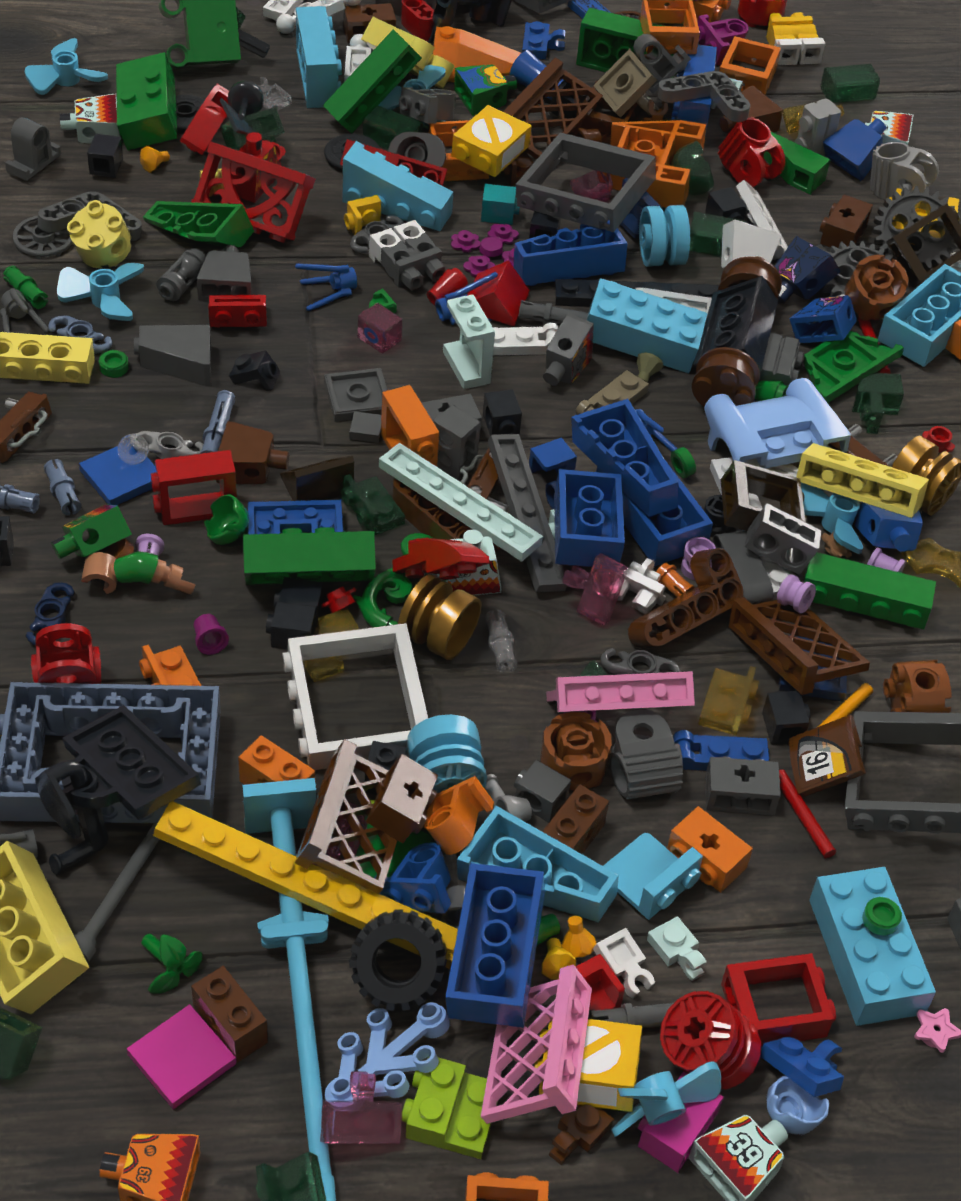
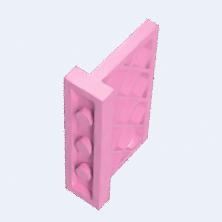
M693 671L557 677L556 690L546 692L547 702L557 701V712L695 706Z
M574 964L560 968L558 980L530 987L525 1022L536 1011H539L541 1014L528 1028L525 1026L524 1028L505 1025L496 1026L480 1116L486 1124L556 1106L561 1114L576 1111L592 988ZM556 994V999L547 1008L542 1006L550 996ZM552 1020L551 1029L542 1038L539 1037L537 1034ZM517 1030L523 1032L509 1047L506 1046L507 1041ZM534 1040L537 1044L523 1058L520 1057L518 1054ZM547 1050V1059L538 1068L532 1066ZM513 1059L518 1062L504 1078L501 1077L502 1071ZM527 1070L530 1071L532 1075L518 1089L515 1088L513 1085ZM543 1081V1094L528 1098L527 1096ZM508 1090L513 1093L503 1105L496 1106L497 1101Z

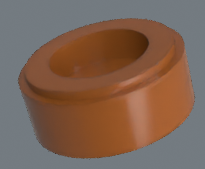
M124 538L111 544L105 553L117 559L134 553V545Z

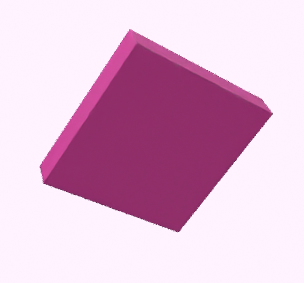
M190 1004L127 1048V1055L173 1110L236 1065V1057Z

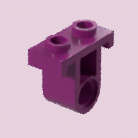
M707 14L701 15L697 21L700 31L698 43L700 45L717 47L715 65H721L734 36L746 39L749 27L744 21L736 18L709 23V16Z

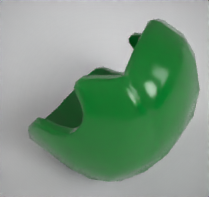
M227 494L219 497L210 505L213 513L212 519L210 521L205 520L204 524L207 530V537L215 544L225 545L235 542L242 537L249 525V513L246 507L233 495Z

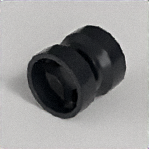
M722 495L709 497L706 500L704 512L713 522L710 537H714L716 534L729 533L731 527L724 525Z

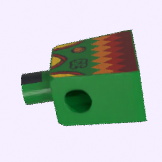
M104 504L64 525L62 528L65 535L52 541L51 545L59 559L74 552L77 556L86 557L132 535L118 505ZM87 530L88 538L86 541H83V532Z

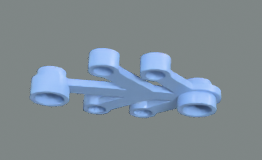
M434 1002L421 1006L418 1011L417 1021L386 1047L387 1032L392 1027V1020L386 1009L377 1008L372 1010L367 1016V1023L371 1030L367 1062L357 1072V1056L362 1053L363 1044L358 1034L354 1032L343 1034L337 1042L342 1054L339 1076L332 1080L325 1090V1099L328 1105L338 1112L348 1113L358 1108L363 1098L381 1096L399 1098L404 1096L409 1090V1083L403 1072L417 1070L422 1073L431 1072L438 1066L439 1059L434 1048L429 1045L420 1046L414 1051L413 1055H400L423 1035L427 1038H437L447 1032L450 1027V1020L444 1007ZM386 1074L383 1081L369 1082L376 1075Z

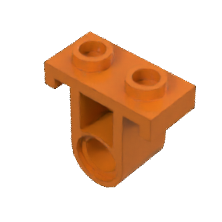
M473 776L437 793L430 807L423 812L428 816L424 827L446 855L456 854L472 841L478 813L483 810L486 812L493 810L494 801L477 777Z

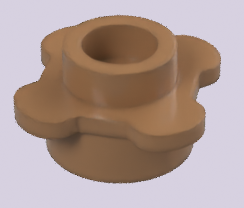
M834 531L830 535L827 533L821 535L822 540L825 542V549L831 556L838 558L842 556L850 558L852 556L849 549L843 547L834 539Z

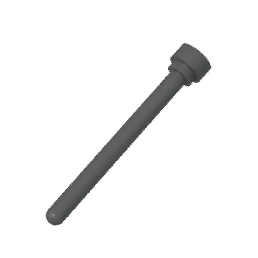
M158 822L151 826L84 930L74 935L87 963L90 962L96 953V937L160 839L153 836Z

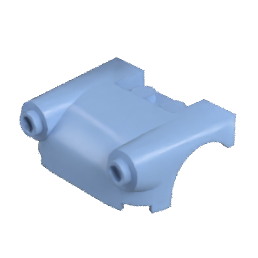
M807 378L792 381L784 397L736 406L728 395L717 394L712 396L704 407L710 427L708 436L710 450H715L717 442L721 438L727 444L733 461L744 462V460L756 458L759 464L763 465L766 469L800 462L802 453L813 443L828 447V443L839 441L842 452H847L851 433L813 383Z

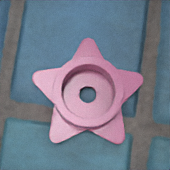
M944 1008L935 1014L922 1009L917 1011L916 1014L921 1027L914 1035L915 1039L922 1040L926 1045L937 1048L943 1053L949 1040L961 1037V1030L950 1023L948 1009ZM934 1026L939 1027L940 1031H936Z

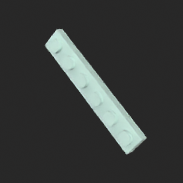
M398 443L379 458V468L471 529L478 530L483 537L489 536L494 544L521 562L542 545L543 536L401 443Z

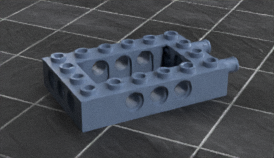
M10 682L5 714H0V735H2L0 742V821L56 822L45 809L35 782V778L48 769L41 768L45 736H66L123 705L158 737L181 738L182 752H178V755L199 774L201 785L175 799L174 802L213 818L221 713L219 686ZM61 780V781H59L58 783H59L61 789H64V788H63V784H62V780ZM120 802L103 807L101 811L104 822L156 823L159 822L168 804L140 820ZM75 810L74 812H75V814H76L77 820H78V822H80V821H79L78 814H77V810Z

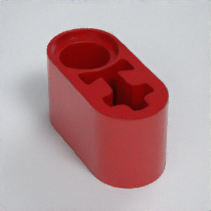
M402 0L401 24L413 36L428 41L434 25L432 18L434 9L424 0Z

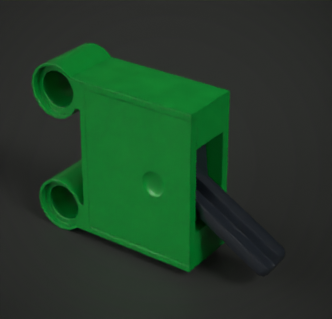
M161 0L159 3L160 13L166 18H176L183 11L187 48L182 44H174L166 51L168 61L173 70L189 65L238 63L241 60L240 46L262 58H265L270 49L269 44L238 29L235 0H174L178 6L176 11H169L166 8V0ZM172 51H179L183 56L182 63L173 62L170 53Z

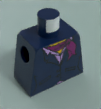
M796 236L774 266L782 279V288L778 295V300L785 303L793 293L805 300L810 299L837 276L841 270L831 254Z

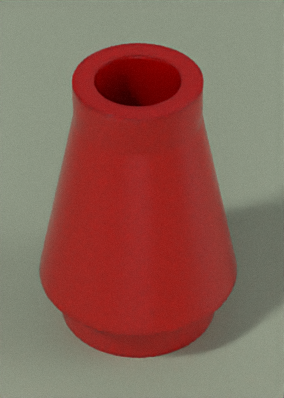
M458 268L447 269L427 292V298L435 305L437 299L444 298L446 294L453 293L467 286V278Z

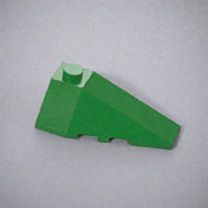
M156 201L143 216L145 222L194 241L218 247L232 245L236 248H241L254 232L243 204Z

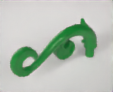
M413 533L406 536L401 542V553L403 556L409 554L408 541L432 537L423 533ZM393 568L387 569L367 584L361 597L353 595V599L358 604L365 621L372 628L398 624V622L393 621L392 616L387 615L385 608L379 609L377 606V596L381 590L385 589L384 594L389 602L395 604L404 603L412 591V583L408 578L404 577L405 573L393 572Z

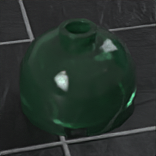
M697 140L679 148L672 158V166L690 169L688 195H700L714 190V180L708 161L705 162L704 157L701 155L704 151Z

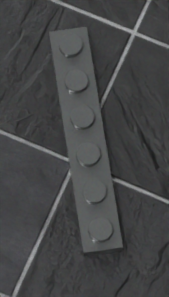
M519 434L491 435L488 440V446L511 516L543 536L542 545L525 559L535 591H565L569 583L563 565L555 564V541Z

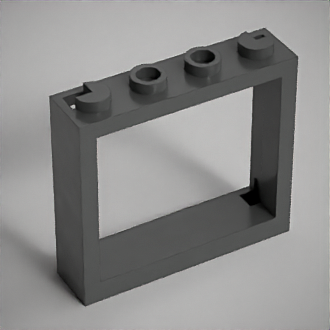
M560 132L516 183L517 206L614 232L656 179V156ZM561 161L628 178V181L610 203L541 185Z
M854 712V721L862 745L859 748L862 759L864 743L961 745V713ZM861 776L847 781L845 814L848 829H861L864 831L889 830L894 832L917 831L933 834L942 832L961 833V803L859 800Z

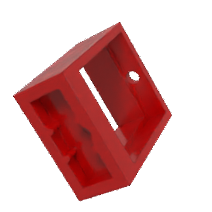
M231 450L156 459V473H150L153 492H158L157 495H153L155 514L161 513L163 525L212 519L213 513L210 505L215 500L227 494L237 498L236 471ZM220 480V492L169 498L168 486Z
M812 953L728 964L726 966L721 982L726 1001L754 1024L761 1040V1047L763 1043L783 1037H792L799 1041L828 1036L832 1023L836 1020V1010L833 1001L827 999L824 990V973L821 967L816 966ZM802 977L813 1013L759 1021L748 985Z

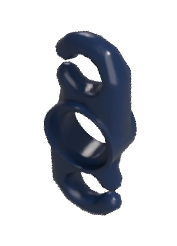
M57 582L46 588L41 600L35 606L36 616L34 622L30 625L31 631L26 634V638L31 644L36 645L33 632L66 622V607L71 602L69 596H73L75 593L72 586L67 583ZM58 591H65L68 596L57 598L54 594ZM51 609L57 610L59 612V614L53 618H45L42 616V614L45 611Z

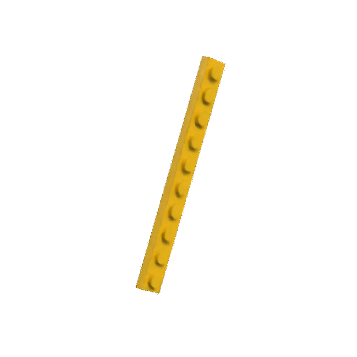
M174 801L168 804L154 829L153 836L361 930L371 919H375L379 914L386 911L391 913L394 910L403 909V912L406 913L411 911L417 912L419 917L423 919L427 917L432 921L431 925L435 930L439 929L442 934L441 939L447 949L446 968L451 970L458 929L386 896L376 894L314 864H311L308 869L295 864L296 856ZM400 938L387 940L420 956L417 948L407 940Z

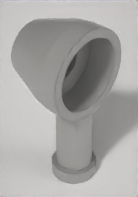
M488 774L484 788L493 799L494 808L498 806L524 822L530 820L532 809L529 801L526 798L505 795L498 784L497 777L494 774Z

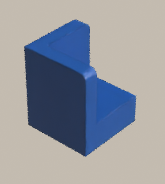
M562 437L530 449L529 466L532 473L542 469L546 472L554 469L558 474L559 469L575 470L577 456Z

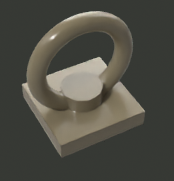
M629 49L593 86L603 95L604 100L619 117H622L635 102L651 117L648 110V102L651 99L645 92L657 79L635 53ZM654 103V110H660Z

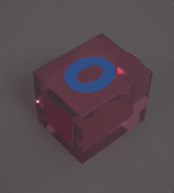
M376 303L358 315L357 337L383 354L402 340V318Z

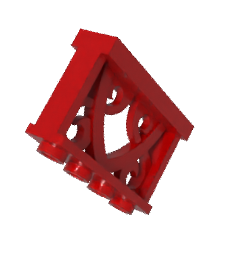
M210 141L207 149L209 154L195 197L191 202L212 203L209 199L211 188L217 184H223L224 189H219L214 193L215 196L221 195L222 201L220 203L243 204L238 196L235 185L248 183L254 178L257 170L261 171L260 183L263 191L270 198L249 209H246L244 206L249 220L263 216L264 224L250 220L254 233L261 234V231L264 230L270 232L269 238L284 243L286 238L294 241L309 191L313 189L316 179L307 174ZM222 158V178H215L220 159ZM243 167L245 169V176L240 179H234L233 175L239 176L238 169ZM271 179L277 180V185L272 187L277 190L276 193H273L268 186ZM296 184H298L292 205H290L285 199L293 191ZM281 204L286 209L288 217L285 224L275 226L272 223V217L278 215L282 219L281 211L276 208Z

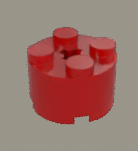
M739 0L738 14L744 19L748 27H756L757 25L768 26L771 13H780L784 17L787 0Z

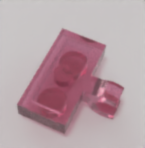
M601 553L595 557L590 573L575 565L571 571L566 570L562 582L569 587L584 590L576 612L603 626L610 621L629 567Z
M351 1071L350 1090L353 1101L323 1100L320 1142L325 1144H400L403 1103L398 1101H373L376 1084L375 1074H368L366 1071Z

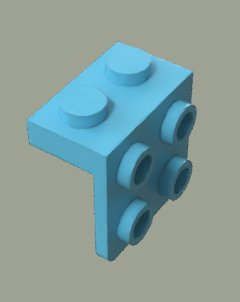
M643 833L603 866L619 875L617 892L649 920L661 909H666L686 888H691L701 876L699 870L703 855L692 847L680 858H677L651 834Z

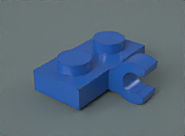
M538 21L526 22L522 52L529 50L538 59H546L547 48L558 51L564 50L565 42L557 41V39H565V30L558 29L549 34L550 24Z
M783 1037L763 1043L760 1057L813 1097L841 1090L844 1076L836 1071L837 1064L832 1062L830 1058L834 1054L840 1053L842 1048L832 1040H824L813 1052H810L803 1047L799 1040L792 1037Z

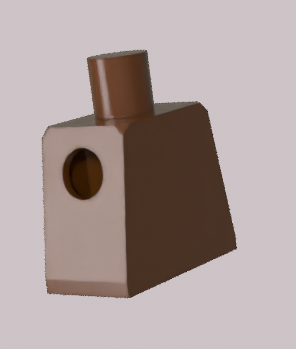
M753 85L743 90L741 93L750 103L748 118L752 116L755 119H759L768 126L771 132L779 131L783 109ZM725 115L719 120L720 128L724 132L732 130L737 122L726 118Z
M227 421L218 451L231 450L236 471V484H264L267 482L270 468L288 469L290 453L288 451L274 450V435L271 432Z

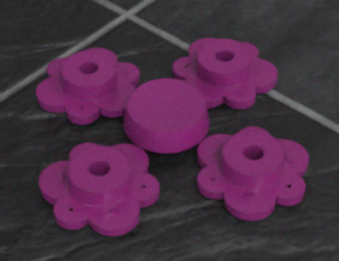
M493 224L487 233L488 237L480 242L477 234L462 230L458 234L451 236V247L455 250L462 249L463 252L479 249L485 255L471 256L469 261L463 265L465 271L470 272L472 276L476 277L478 273L495 266L493 262H490L489 257H496L502 254L504 262L509 260L512 266L514 265V248L511 251L503 252V244H512L513 240L518 238L519 233L508 224Z

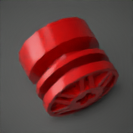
M693 991L680 997L667 1010L661 1023L660 1041L664 1054L670 1061L688 1074L707 1062H716L721 1072V1089H730L743 1083L753 1073L759 1061L761 1040L757 1028L739 1010L735 1009L724 998L712 992Z

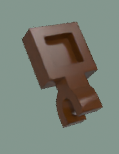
M577 1105L576 1111L566 1113L559 1120L558 1129L561 1132L553 1139L552 1144L555 1147L550 1151L549 1156L562 1165L578 1145L589 1152L612 1127L614 1118L601 1108L591 1105Z

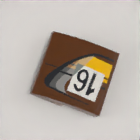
M851 714L789 738L794 780L797 792L802 797L866 774L859 748L862 745Z

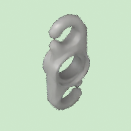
M142 431L134 434L131 438V445L134 449L141 451L143 446L139 441H145L150 444L145 447V450L148 453L155 452L161 459L200 454L203 443L196 442L195 446L200 451L190 450L189 448L193 446V442L183 440L180 435L174 432ZM163 444L173 445L176 448H167Z

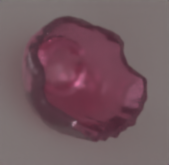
M593 170L570 181L574 194L602 202H607L613 192L611 175L607 173V176H605L603 172Z

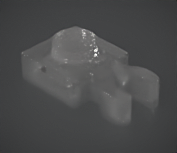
M260 77V85L257 86L263 92V107L272 113L291 105V95L277 84L269 86L268 80Z

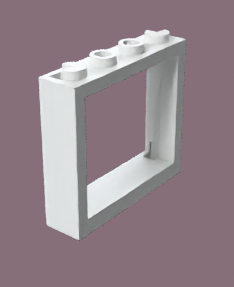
M407 623L288 639V652L282 653L284 671L291 672L292 680L287 681L290 701L296 700L297 709H293L295 729L302 730L303 738H298L299 753L301 757H307L308 766L312 769H326L330 758L343 740L318 743L303 660L393 649L411 730L423 720L428 719ZM411 730L346 740L356 744L355 754L365 759H368L373 741L407 747L406 756L409 757L407 737Z

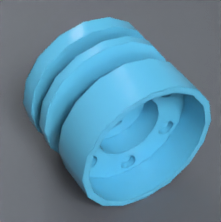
M452 714L438 715L423 720L409 732L407 737L409 758L438 775L433 787L437 793L473 776L477 777L483 787L486 786L487 774L484 768V758L481 755V742L478 728L473 721L464 716Z

